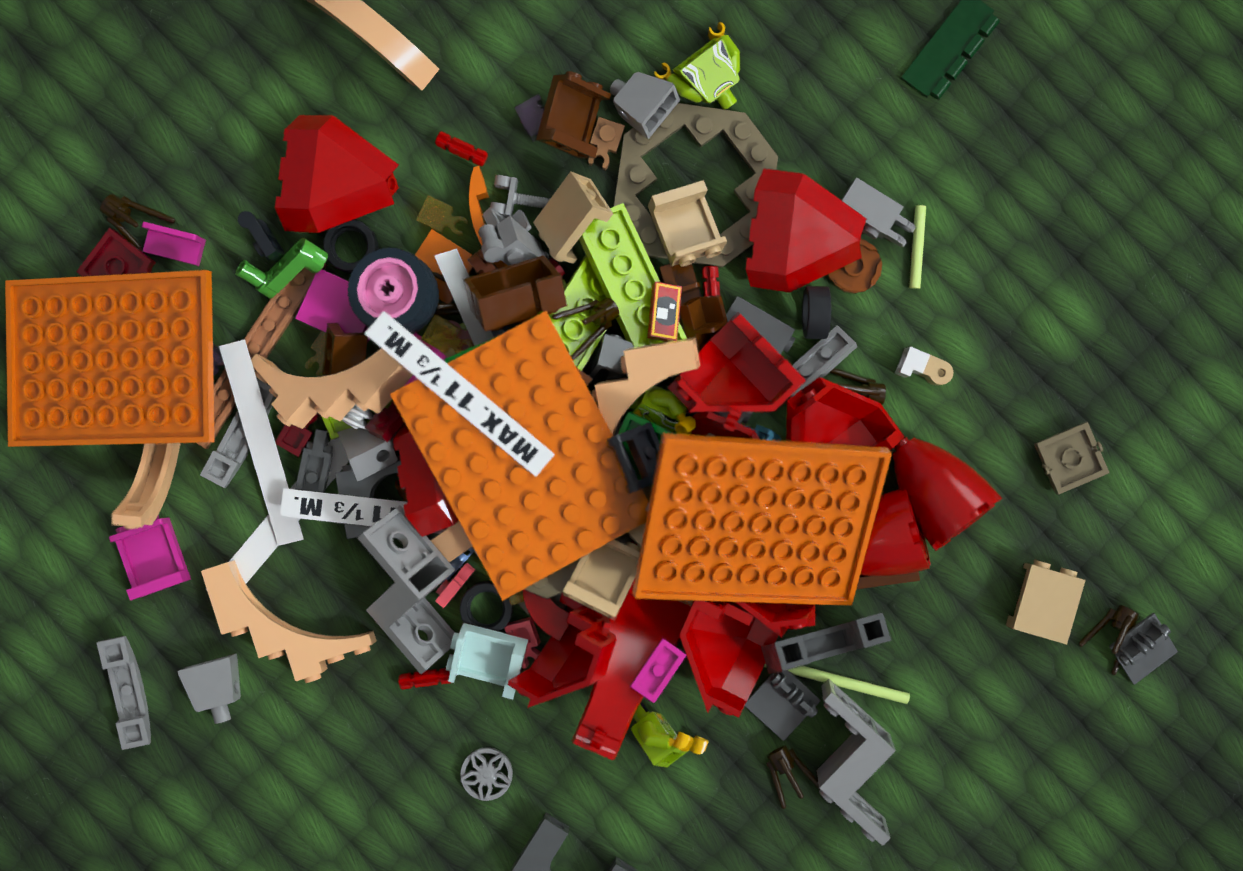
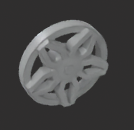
M490 747L479 748L470 753L461 768V782L464 789L472 797L482 801L494 800L502 796L510 787L513 777V769L508 757L501 751ZM491 753L495 756L487 762L486 758L481 754ZM475 756L482 761L480 765H477ZM501 758L499 765L496 767L493 762ZM471 760L473 768L476 770L466 773L467 764ZM504 763L508 770V777L502 772H498ZM475 775L476 780H466V778ZM497 777H500L502 780H504L506 784L498 783L496 781ZM480 783L478 786L479 793L474 791L469 785ZM492 784L495 787L502 788L499 792L491 794ZM483 785L488 786L486 795H483Z

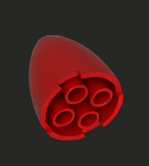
M907 437L894 447L896 452L893 454V461L899 489L907 490L917 526L935 551L970 527L991 510L995 503L1003 499L978 472L945 449L917 438L909 440Z
M898 489L881 495L860 575L892 576L930 568L931 562L927 543L917 526L907 490Z

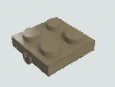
M1088 422L1081 423L1034 443L1043 464L1041 466L1045 469V475L1048 476L1057 495L1109 473L1101 454L1103 447L1099 441L1096 442Z

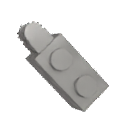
M858 178L852 182L842 198L843 202L867 218L862 232L873 239L877 237L882 239L884 237L896 245L904 247L906 244L904 237L890 229L893 223L907 232L913 233L916 228L913 223L899 215L903 209L902 205Z

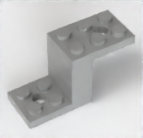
M398 506L358 537L360 542L395 581L366 611L418 672L422 674L450 649L455 633L425 597L451 575L455 569L427 536H420L405 517L404 509ZM392 538L399 539L403 544V549L396 547ZM418 630H422L427 634L428 641H424L419 637Z
M828 679L821 686L822 698L826 702L824 707L833 716L836 717L839 714L847 721L845 726L852 734L817 769L819 793L827 802L832 803L834 801L841 808V814L849 822L852 823L855 820L862 827V833L870 841L874 842L877 840L883 846L890 839L886 819L856 791L896 750L891 735L836 684Z

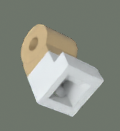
M907 347L903 351L895 374L905 378L910 377L914 373L924 377L929 384L937 386L950 382L954 372L948 362L913 347Z

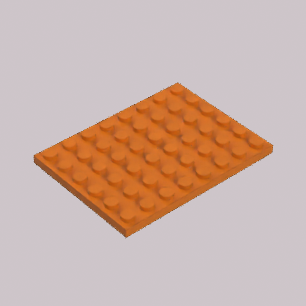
M197 270L5 281L8 447L215 442L212 271Z
M546 311L447 363L555 454L536 477L421 380L417 379L390 394L502 600L646 522L648 514L646 508L649 502L642 489L628 494L625 487L628 484L613 448H609L606 441L614 436Z
M663 433L634 581V597L639 599L852 606L892 452L888 448Z

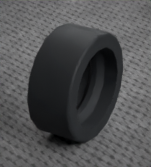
M351 220L330 228L326 232L323 241L324 251L328 253V261L338 270L349 274L354 271L353 269L360 260L348 263L338 257L335 251V243L342 233L354 230L360 232L365 237L367 251L364 257L379 249L378 240L374 232L363 222Z
M806 286L802 303L803 336L806 339H827L831 324L830 289L827 286Z
M484 581L477 583L468 589L461 599V619L464 623L499 632L506 627L512 617L514 608L512 596L502 600L493 582ZM492 592L501 599L503 613L495 623L481 624L472 616L471 602L479 593Z

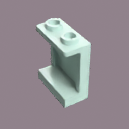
M463 623L460 633L455 632L452 638L450 649L455 650L454 655H449L446 671H450L448 682L454 683L457 675H463L505 686L502 697L513 700L516 690L508 685V681L521 672L528 639Z

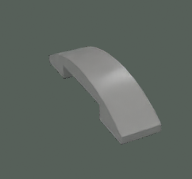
M257 379L268 416L272 408L271 404L276 397L270 393V385ZM238 411L217 450L212 451L200 476L223 488L228 486L250 452Z
M121 636L96 642L102 668L107 669L119 717L116 727L122 750L150 744V720L144 685L135 655L127 637Z

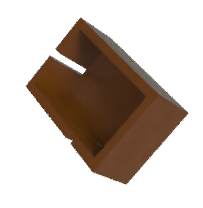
M544 255L463 279L470 310L485 331H497L504 328L505 325L514 322H526L532 317L537 316L538 312L543 313L546 311L548 314H553L560 308L567 306L561 274Z

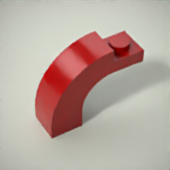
M523 590L525 606L532 620L543 632L560 641L569 626L567 622L569 613L558 607L551 598L545 599Z

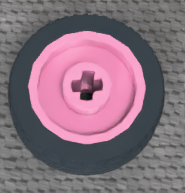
M382 248L369 253L357 263L349 278L348 300L354 314L364 325L370 328L384 311L411 334L420 331L431 321L439 303V289L434 274L422 260L402 249Z

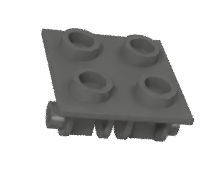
M1155 613L1150 614L1129 630L1117 654H1114L1134 685L1178 652L1168 636L1171 633L1170 629L1164 623H1160ZM1115 642L1109 646L1111 650L1113 649Z
M789 670L772 673L750 696L745 706L784 741L806 716L812 718L817 714L818 709L816 706L821 700Z

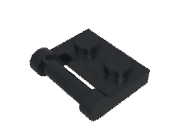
M243 211L239 214L238 223L241 227L250 230L256 240L253 242V246L261 257L265 256L268 261L273 260L277 263L286 253L267 223L257 219L249 211Z
M651 422L606 440L609 448H613L628 484L625 486L628 494L653 484L661 445ZM627 441L642 477L640 480L636 476L623 442Z

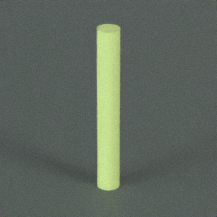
M922 205L915 206L914 225L916 228L913 231L910 289H920L926 217V206Z

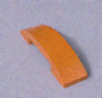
M479 166L473 168L470 179L469 207L472 223L482 246V240L478 231L480 227L485 225V220L479 200L489 198L482 171ZM502 260L493 263L497 269L508 266Z

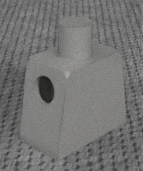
M640 72L634 73L627 83L616 79L610 87V93L615 96L613 103L619 115L647 139L652 136L680 101L673 83Z
M352 427L338 432L357 482L396 463L398 459L394 451L393 438L397 432L388 443L371 435L366 429L362 428L355 429Z
M237 654L188 666L178 671L181 682L196 712L211 709L215 724L231 719L228 704L237 701L241 697Z

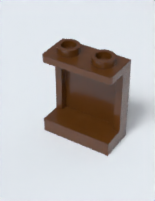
M566 71L563 75H553L536 140L577 158H595L598 148L589 144L600 102L601 100H610L611 94L602 90L603 86L598 83L581 80L582 76L575 72Z

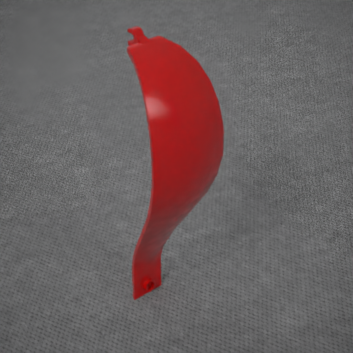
M732 408L726 418L711 412L696 413L692 416L696 421V426L691 430L690 435L706 436L710 432L716 437L760 440L754 430L737 423L742 412ZM627 593L615 620L608 617L611 623L609 630L615 633L617 638L605 676L594 682L590 698L572 738L573 744L610 760H615L631 720L644 697L631 688L630 685L662 638L675 647L681 640L679 635L695 600L638 599Z

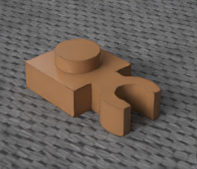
M599 117L590 144L598 148L595 158H603L602 169L606 170L609 166L608 152L617 153L625 125ZM589 158V165H593L595 158Z

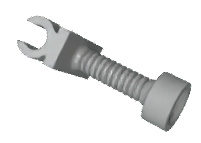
M496 175L494 185L496 188L509 190L507 205L491 202L490 207L502 216L508 217L513 215L514 204L544 208L551 198L545 199L544 197L516 193L518 186L517 178Z

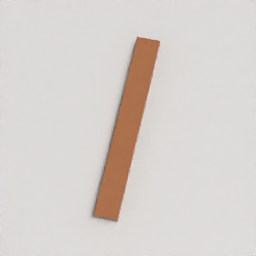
M326 263L324 264L322 270H325L328 266ZM303 268L279 293L269 300L244 338L251 359L255 354L266 359L268 358L300 309L316 273ZM226 368L214 384V437L217 436L236 407ZM202 442L197 444H199L205 449H208L212 442Z

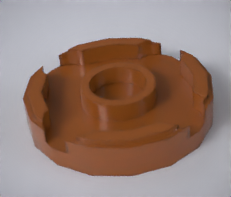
M861 239L860 241L861 259L828 274L832 284L842 292L851 294L865 292L875 285L881 276V258L875 246L866 240Z

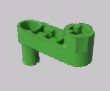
M301 238L268 272H262L248 263V261L243 260L237 267L235 275L255 286V290L271 299L303 268L312 273H318L327 261L328 253L307 239Z

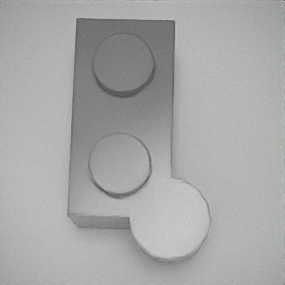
M511 216L496 224L499 233L492 224H485L478 231L483 244L481 250L487 262L495 263L502 260L509 266L539 256H545L541 243Z

